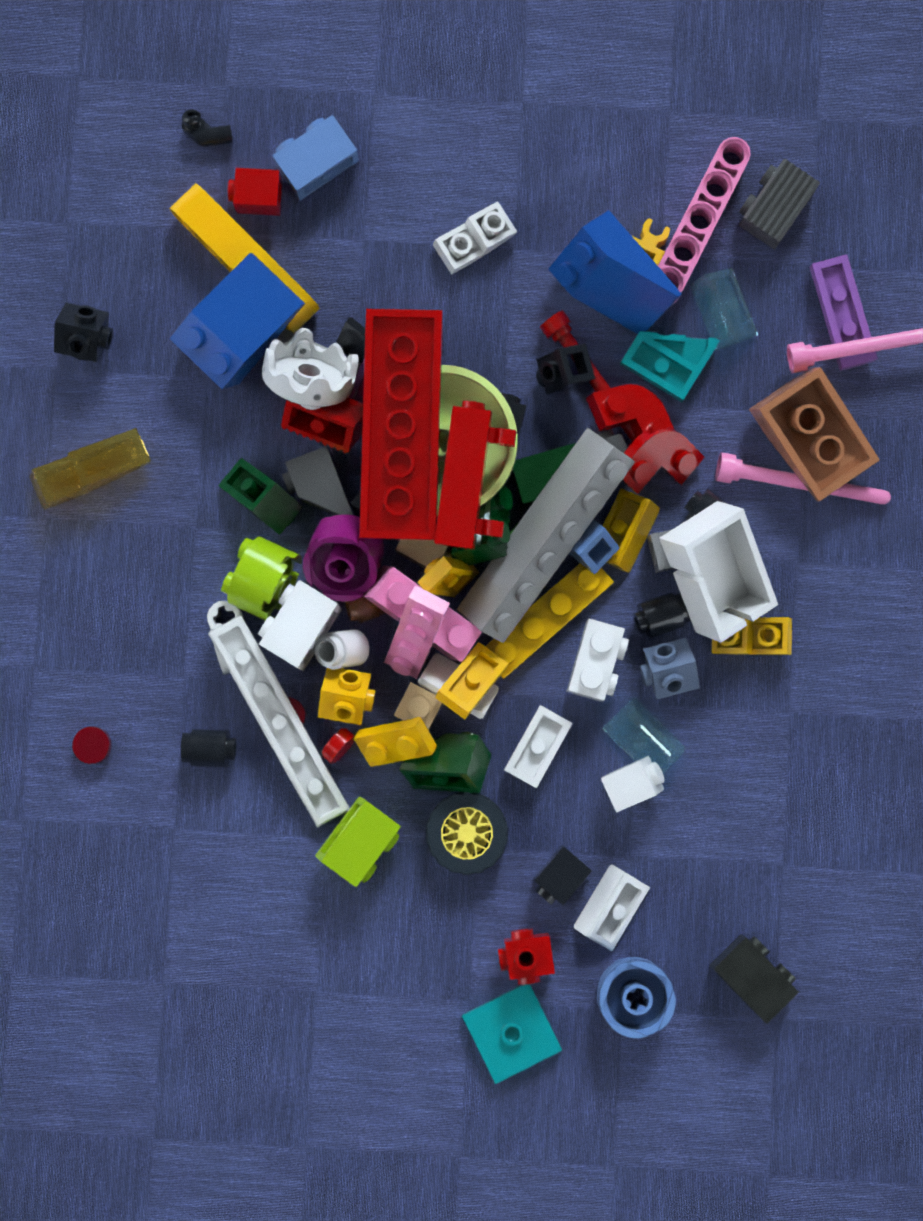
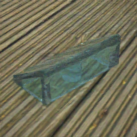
M732 268L705 274L691 284V289L710 337L720 340L715 348L716 350L727 348L758 335Z
M632 698L602 728L634 761L649 756L652 763L656 762L659 765L662 773L676 762L685 751V747L635 698Z

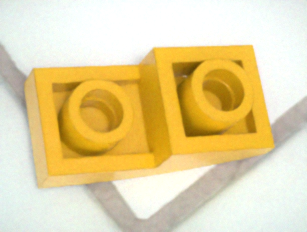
M759 617L753 622L745 619L747 626L723 642L712 639V654L792 655V618Z

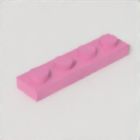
M415 585L408 597L384 663L390 665L400 675L411 676L417 679L424 667L450 603Z

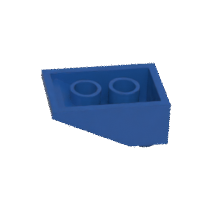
M609 210L583 226L548 268L573 298L636 334L640 331L647 332L682 294Z
M249 253L188 314L169 339L223 390L242 382L264 355L266 348H269L271 342L278 338L305 303L253 253Z

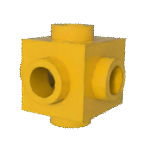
M327 668L320 691L318 718L362 725L365 711L372 712L376 690L369 689L371 674L343 668L335 670Z

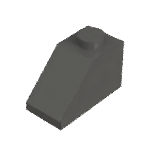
M327 446L285 462L288 472L283 473L282 476L289 494L297 493L302 502L333 516L341 514L353 515Z

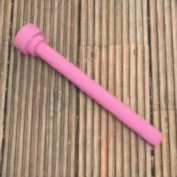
M923 328L812 347L811 344L805 345L804 342L788 344L787 360L789 369L792 374L808 371V367L814 366L815 362L921 344L923 343Z
M721 452L719 455L715 481L731 484L732 480L739 481L742 478L808 491L795 473L743 464V460L737 459L734 454ZM849 483L844 484L830 494L882 505L889 503L891 500V495L886 490Z

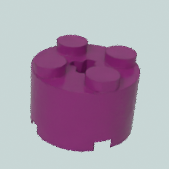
M341 514L323 518L316 527L303 558V573L307 582L311 586L314 584L322 591L321 594L335 601H353L362 597L364 592L374 585L384 557L383 539L359 538L360 517Z

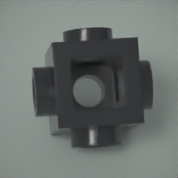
M66 302L55 320L54 352L72 356L78 360L97 362L103 349L108 350L110 348L113 338V328L108 327L109 312L97 310L87 305L80 306Z

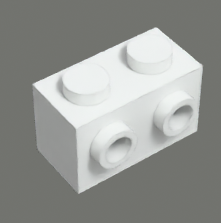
M590 618L586 621L566 692L603 702L606 695L613 696L618 680V675L612 673L616 659L623 660L629 639L623 638L624 628Z

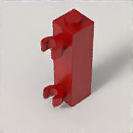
M462 401V407L453 406L434 544L474 549L476 534L503 537L504 522L479 519L488 445L495 444L515 447L517 432L513 429L491 427L493 414L490 410H485V403Z

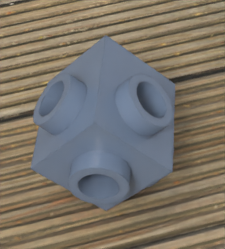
M686 637L643 649L645 664L640 665L641 676L645 687L652 686L657 700L700 688L696 660Z

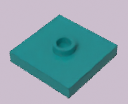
M530 984L520 985L462 1014L463 1020L495 1084L562 1051Z

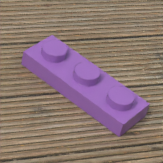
M847 254L811 264L809 268L831 343L835 344L870 338L871 334ZM876 351L836 358L840 371L872 363L878 359Z

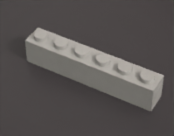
M587 427L510 534V540L506 543L508 547L506 549L507 555L493 559L457 610L481 632L504 643L595 516L603 508L619 483L624 479L635 461Z

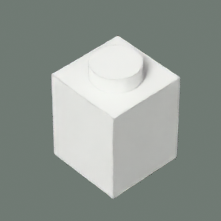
M649 756L610 772L601 778L616 813L654 797L664 790L662 783L665 780L662 770L656 762L652 763Z

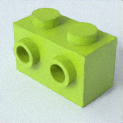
M359 796L316 853L315 857L357 888L360 882H367L377 868L375 862L382 852H389L399 838L397 832L401 826Z

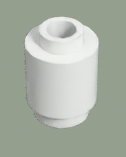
M357 629L329 632L317 641L315 656L322 666L332 670L360 666L365 663L369 656V642L364 633Z

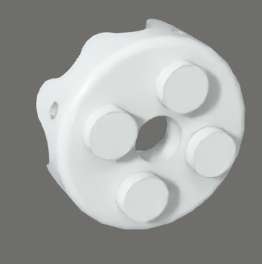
M301 328L295 332L289 341L282 343L278 339H274L270 347L266 348L262 366V378L265 384L281 398L300 404L306 409L316 410L320 407L341 403L351 395L359 358L357 354H350L346 358L338 343H333L327 349L316 347L313 333L310 329Z

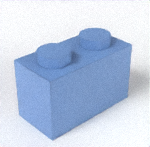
M333 115L325 120L324 118H319L313 121L306 128V133L296 140L293 138L285 140L276 148V153L272 155L276 168L280 170V174L299 201L359 161L356 147Z

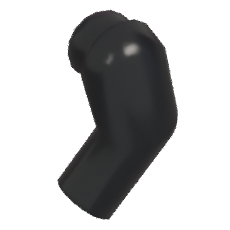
M190 109L183 113L182 129L199 146L207 147L233 143L231 125L211 127L201 118L199 111Z

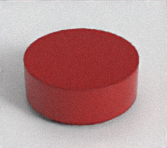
M347 728L340 729L324 746L321 752L322 757L330 764L336 763L352 746L355 735Z

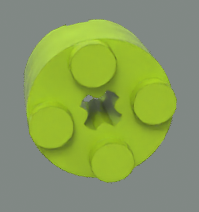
M260 536L254 540L246 538L238 550L237 558L240 560L234 572L230 571L225 577L221 592L227 594V602L266 621L269 616H272L270 614L274 609L280 611L282 608L278 601L289 584L296 585L299 573L294 572L293 568L295 562L302 564V556Z

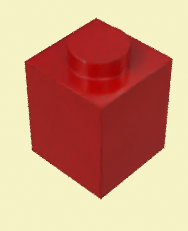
M235 168V180L229 179L228 201L233 202L237 214L281 215L283 180L280 170Z

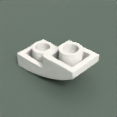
M497 201L468 217L461 226L435 239L433 246L452 275L506 242L517 233V230Z

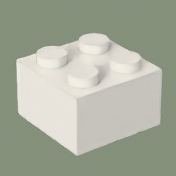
M299 580L295 586L289 584L278 601L282 608L275 618L269 616L266 619L258 635L262 637L259 645L304 671L315 654L317 641L328 633L342 608L338 603Z

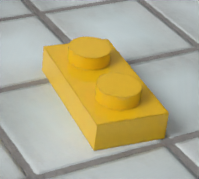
M443 556L442 558H436L424 569L425 575L417 583L422 589L431 594L455 597L480 572L474 565H467L460 559Z
M478 642L438 690L435 698L465 720L502 675L509 663Z
M421 717L359 729L354 737V741L370 767L431 756L437 747Z

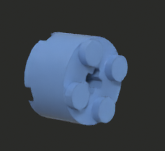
M627 957L616 960L603 972L597 986V1003L604 1019L613 1030L623 1036L637 1039L648 1037L663 1029L673 1016L676 997L672 983L660 967L647 959ZM639 988L644 1000L643 1002L636 1001L634 1006H632L627 995L629 992L634 993Z

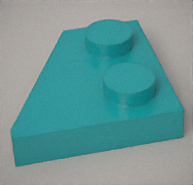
M640 331L620 362V365L678 401L683 402L720 340L713 337L701 339L679 334L660 335L656 332Z

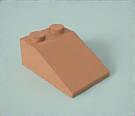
M821 367L808 368V371L802 372L749 409L768 440L817 502H820L880 460Z

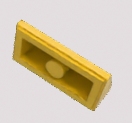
M620 489L602 525L620 547L606 562L607 564L627 573L631 571L660 511V508L652 500Z

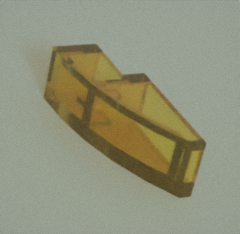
M137 428L68 452L67 457L31 470L29 478L43 510H46L113 482L149 464L151 459Z

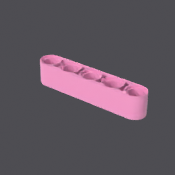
M730 137L720 144L658 265L681 293L750 159V147L741 138ZM728 152L735 153L740 158L741 163L736 165L729 164L724 160L723 154ZM710 184L721 186L724 190V195L721 197L712 196L709 194L707 186ZM702 216L707 220L708 227L705 229L695 228L690 218ZM680 247L687 248L692 254V259L681 261L676 258L674 250Z

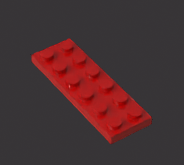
M366 309L359 538L435 540L438 509L443 337L442 310Z

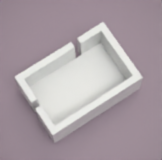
M717 501L659 538L670 567L678 569L673 575L696 633L718 642H723L747 626L745 619L753 622L778 605L743 508Z

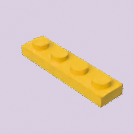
M581 563L578 564L529 607L504 643L493 639L485 646L509 663L500 676L503 680L614 583L602 567L596 574H593Z

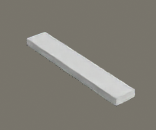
M239 615L208 632L316 827L318 828L347 812L350 808L243 616Z

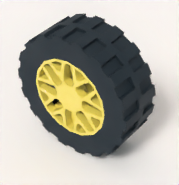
M459 792L444 798L433 809L426 826V840L430 853L442 867L453 873L463 875L478 874L489 867L491 868L501 858L508 841V826L501 809L491 799L479 793Z

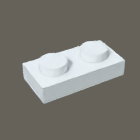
M540 705L504 770L537 788L573 723Z

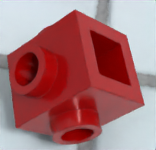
M533 928L511 931V938L504 939L505 948L498 949L501 972L508 971L510 980L517 979L518 985L540 982V976L555 974L548 932L534 934ZM527 951L532 954L531 959L528 961H521L519 959L522 952Z

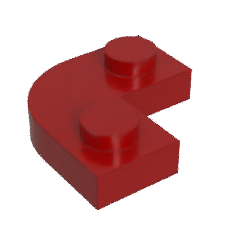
M620 385L593 392L586 398L600 432L630 424L637 438L644 431L651 434L668 427L674 429L661 400L653 392L640 385Z
M668 427L651 434L644 431L624 452L635 463L627 472L622 482L632 491L639 494L656 472L662 468L674 481L682 485L705 457L684 435L673 428Z

